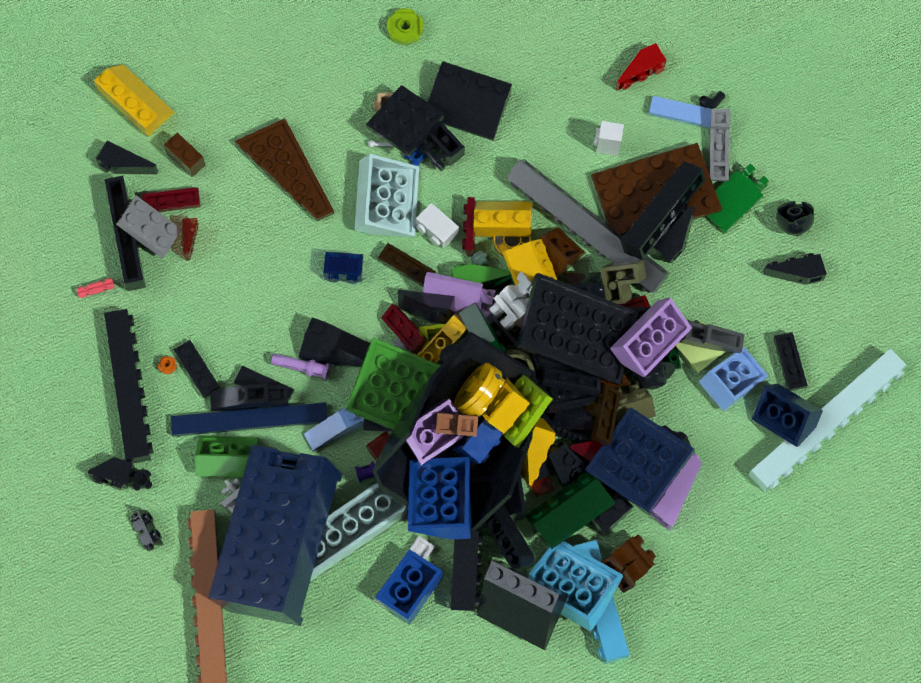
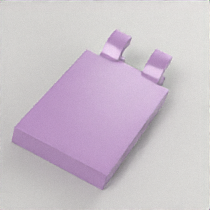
M431 272L426 273L423 288L424 293L455 296L454 314L460 315L459 312L476 302L485 317L491 313L489 309L492 306L496 290L482 289L483 284Z

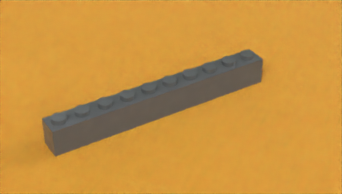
M519 160L507 176V179L511 181L510 184L514 188L523 190L525 192L524 195L528 199L538 202V206L543 211L552 213L554 215L553 218L557 222L566 224L568 226L567 229L571 233L581 236L583 238L582 241L590 247H595L597 249L596 252L603 258H609L612 261L611 263L640 260L624 253L621 244L623 236L527 160ZM646 256L644 258L647 278L641 281L640 284L644 291L654 293L658 291L670 273L649 256Z

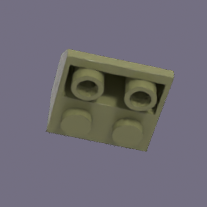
M632 380L629 382V385L614 388L621 392L615 421L617 425L630 407L647 418L656 416L652 396L639 381Z

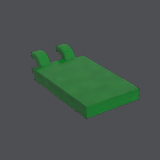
M751 164L741 174L736 170L729 177V181H724L715 190L722 211L705 217L723 234L763 198L761 191L767 187L769 180L763 176L755 184L749 179L755 170V167Z

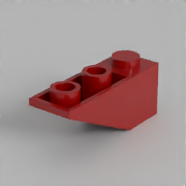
M657 43L638 52L618 79L616 91L628 89L633 83L637 81L642 82L652 74L657 75L665 69L667 60Z

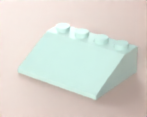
M368 154L359 161L354 230L371 235L414 237L419 166L374 154Z

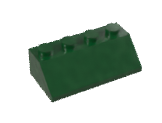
M585 472L569 485L564 486L555 495L549 497L537 508L532 509L525 517L534 533L553 549L613 506L615 502L599 480Z

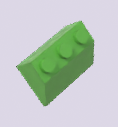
M199 436L195 454L196 476L243 478L252 445L258 446V437Z

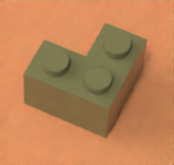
M644 260L609 263L600 268L603 286L605 287V298L617 304H624L632 299L630 284L640 283L647 278Z

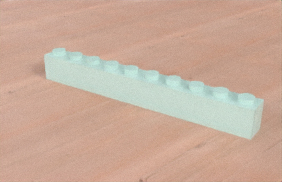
M890 348L822 408L823 412L817 427L799 447L785 440L750 471L749 476L764 492L768 488L773 490L780 483L778 480L782 476L786 478L794 471L792 467L796 464L800 466L808 459L806 455L809 452L815 453L822 446L820 443L824 439L829 441L836 434L834 431L838 427L841 429L850 422L848 418L852 415L856 417L863 410L862 406L866 402L871 404L877 398L876 394L880 390L883 393L891 386L890 381L893 379L897 381L905 373L903 370L907 365Z

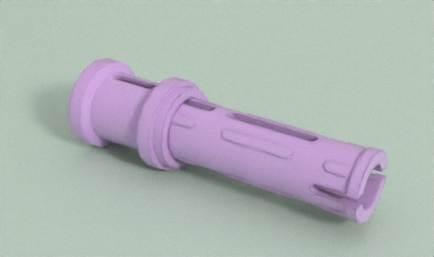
M276 353L273 354L271 365L304 372L309 377L312 375L321 377L325 381H327L331 369V364L329 363L325 365L316 363L315 360L304 361Z

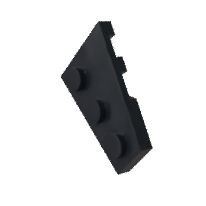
M563 442L548 450L547 457L562 488L586 472L587 465Z

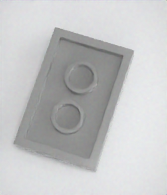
M137 195L132 199L116 224L161 258L166 256L182 230Z

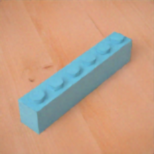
M597 540L574 546L600 562L602 561ZM612 596L602 617L594 626L595 628L592 629L594 639L599 641L600 647L597 648L599 657L604 659L605 664L626 659L630 655Z

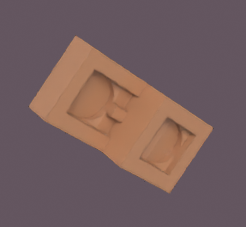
M436 413L435 433L477 436L478 416Z

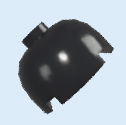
M796 201L784 203L778 207V212H776L778 226L789 235L800 236L810 230L814 223L813 206L803 201L802 204H796Z

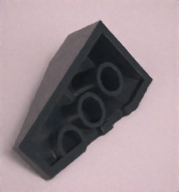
M312 317L305 332L298 358L305 361L315 360L316 363L321 364L329 363L334 366L349 365L361 367L370 343L334 325Z

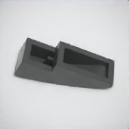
M688 321L692 329L680 340V343L691 346L741 353L745 334L711 324L705 326Z

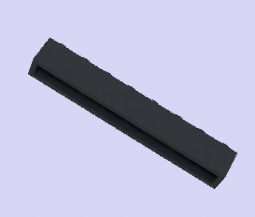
M127 309L105 312L125 459L132 463L150 461V454H154L152 442L148 441V435H151L150 425L146 424L145 417H148L147 406H143L142 401L145 398L144 387H140L139 381L143 380L141 369L137 368V362H140L138 350L135 351L134 344H137L136 333H132L131 326H135L133 314L129 315Z

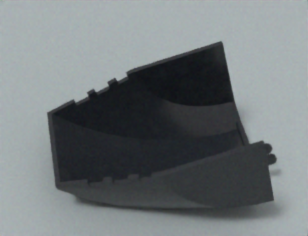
M471 331L432 374L411 401L389 436L372 470L380 490L406 506L401 518L404 522L408 520L410 460L416 459L406 440L412 435L419 415L442 399H450L454 405L455 397L463 383L484 363H490L502 372V378H508L513 385L523 374L534 383L536 382L535 371ZM529 432L519 448L502 435L501 442L495 448L492 447L489 451L490 456L484 463L471 464V532L477 530L512 496L533 438V432ZM455 443L431 459L459 457L451 450Z

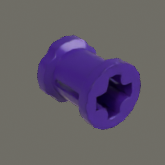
M374 461L362 467L355 466L359 483L366 479L375 478L372 471L375 466Z

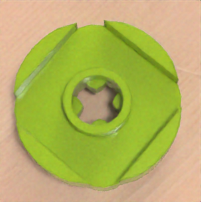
M399 9L388 18V35L394 43L403 45L416 43L420 40L423 33V20L412 9ZM404 23L410 26L407 30H403L401 27Z

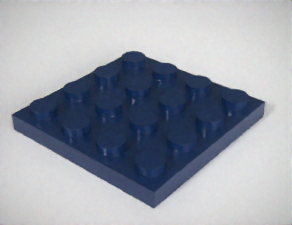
M630 407L614 429L611 445H603L585 471L650 514L693 455L695 449Z

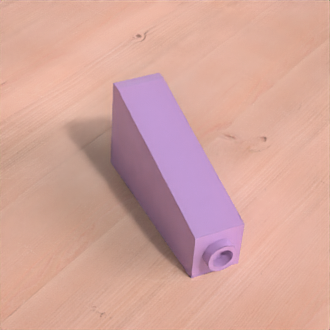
M693 453L665 492L664 497L650 513L652 517L669 531L673 528L701 467V459L695 453Z

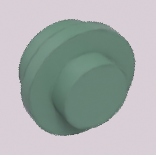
M478 251L471 257L472 264L486 266L488 264L489 255L483 251Z

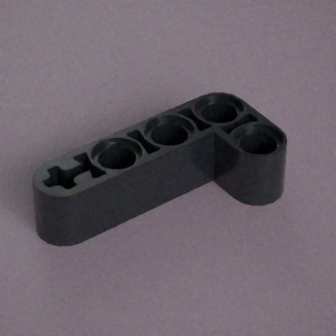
M503 504L478 529L488 528L511 568L528 567L532 565L534 555Z

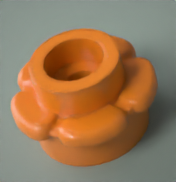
M163 356L158 363V369L163 374H171L177 368L176 360L171 356Z

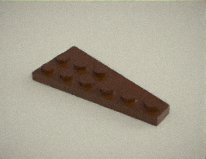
M285 118L235 141V144L317 222L334 214L328 198Z

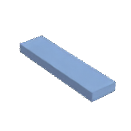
M657 96L652 97L648 115L710 129V108Z

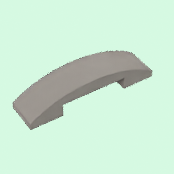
M711 109L710 178L712 181H729L730 109Z

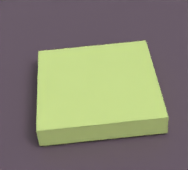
M680 341L674 346L697 374L726 353L725 351L680 343Z

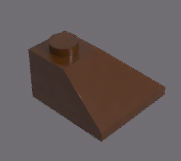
M559 227L541 235L539 238L542 239L546 247V252L553 265L556 277L565 273L585 254V251Z

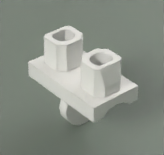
M226 479L224 481L226 487L221 492L226 495L231 491L232 494L220 504L223 508L226 507L233 513L236 503L235 498H237L240 487L238 489H235V487L240 482L235 479L230 483Z

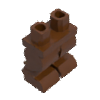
M640 535L632 536L623 541L613 552L609 553L608 557L601 561V563L623 575L618 585L623 593L634 588L635 582L655 565L653 561L656 555L650 549L643 550L641 545L644 543V540Z

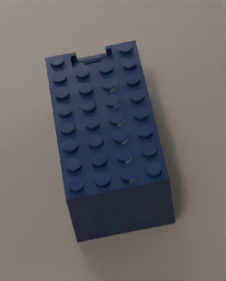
M252 445L208 596L209 599L228 612L301 626L303 618L300 616L337 481L340 482L342 478V473L326 457L304 453L298 455L280 452L275 448Z

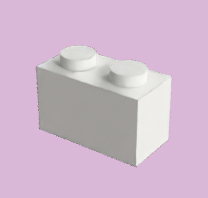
M601 122V127L596 128L593 145L597 146L596 153L618 156L624 124Z
M432 203L416 218V228L422 234L426 233L434 245L441 246L443 249L459 234V226Z

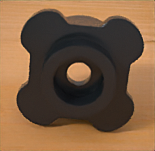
M145 470L132 474L134 490L139 491L142 488L150 489L152 487L150 471Z

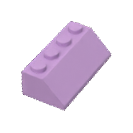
M671 298L657 300L610 349L621 364L645 377L692 327Z

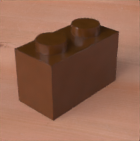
M178 132L164 144L166 154L191 177L205 166L204 157Z

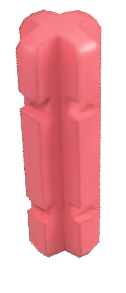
M108 278L104 279V282L97 281L87 284V287L80 286L77 288V294L79 298L87 297V294L93 295L104 292V289H114L113 279Z

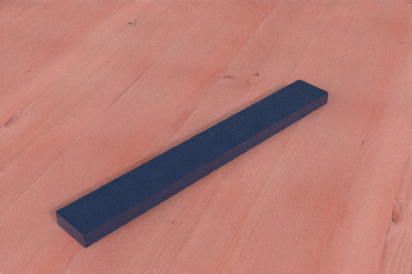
M325 402L171 416L172 436L319 424L327 419V407Z

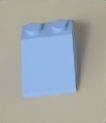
M743 347L741 353L733 354L714 367L699 383L724 412L768 378L769 375L746 348Z

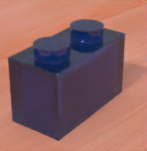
M325 252L324 280L334 283L346 281L350 284L362 282L363 254Z

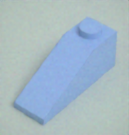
M346 408L304 433V436L312 451H315L363 427L364 418L345 411Z

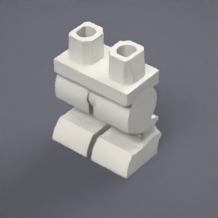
M522 271L517 277L519 284L506 286L499 295L497 294L494 297L496 302L489 309L497 318L504 312L507 314L500 323L508 331L516 325L519 328L522 326L529 298H526L530 296L533 284Z

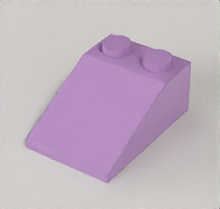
M442 399L419 415L412 435L406 440L420 465L464 437V435L435 433L436 413L459 415L450 399Z

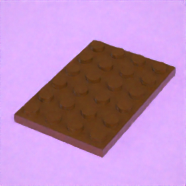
M698 143L591 174L607 224L622 236L626 234L634 221L641 216L643 210L649 206L654 196L660 192L665 182L671 178L676 168L683 161L703 168L705 182L686 205L688 207L693 205L696 208L693 220L722 211ZM680 214L677 216L675 221H677L681 217Z

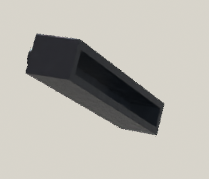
M123 176L104 179L125 287L127 291L146 288L137 240L116 225L130 204L125 179Z

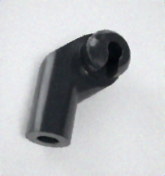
M718 91L713 98L703 95L699 98V105L710 109L717 108L726 95L722 91Z

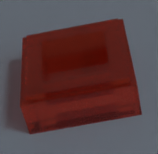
M549 476L533 482L531 486L536 498L554 490Z

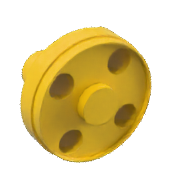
M484 363L479 366L459 389L454 400V407L463 415L481 416L505 384L502 372L490 363Z

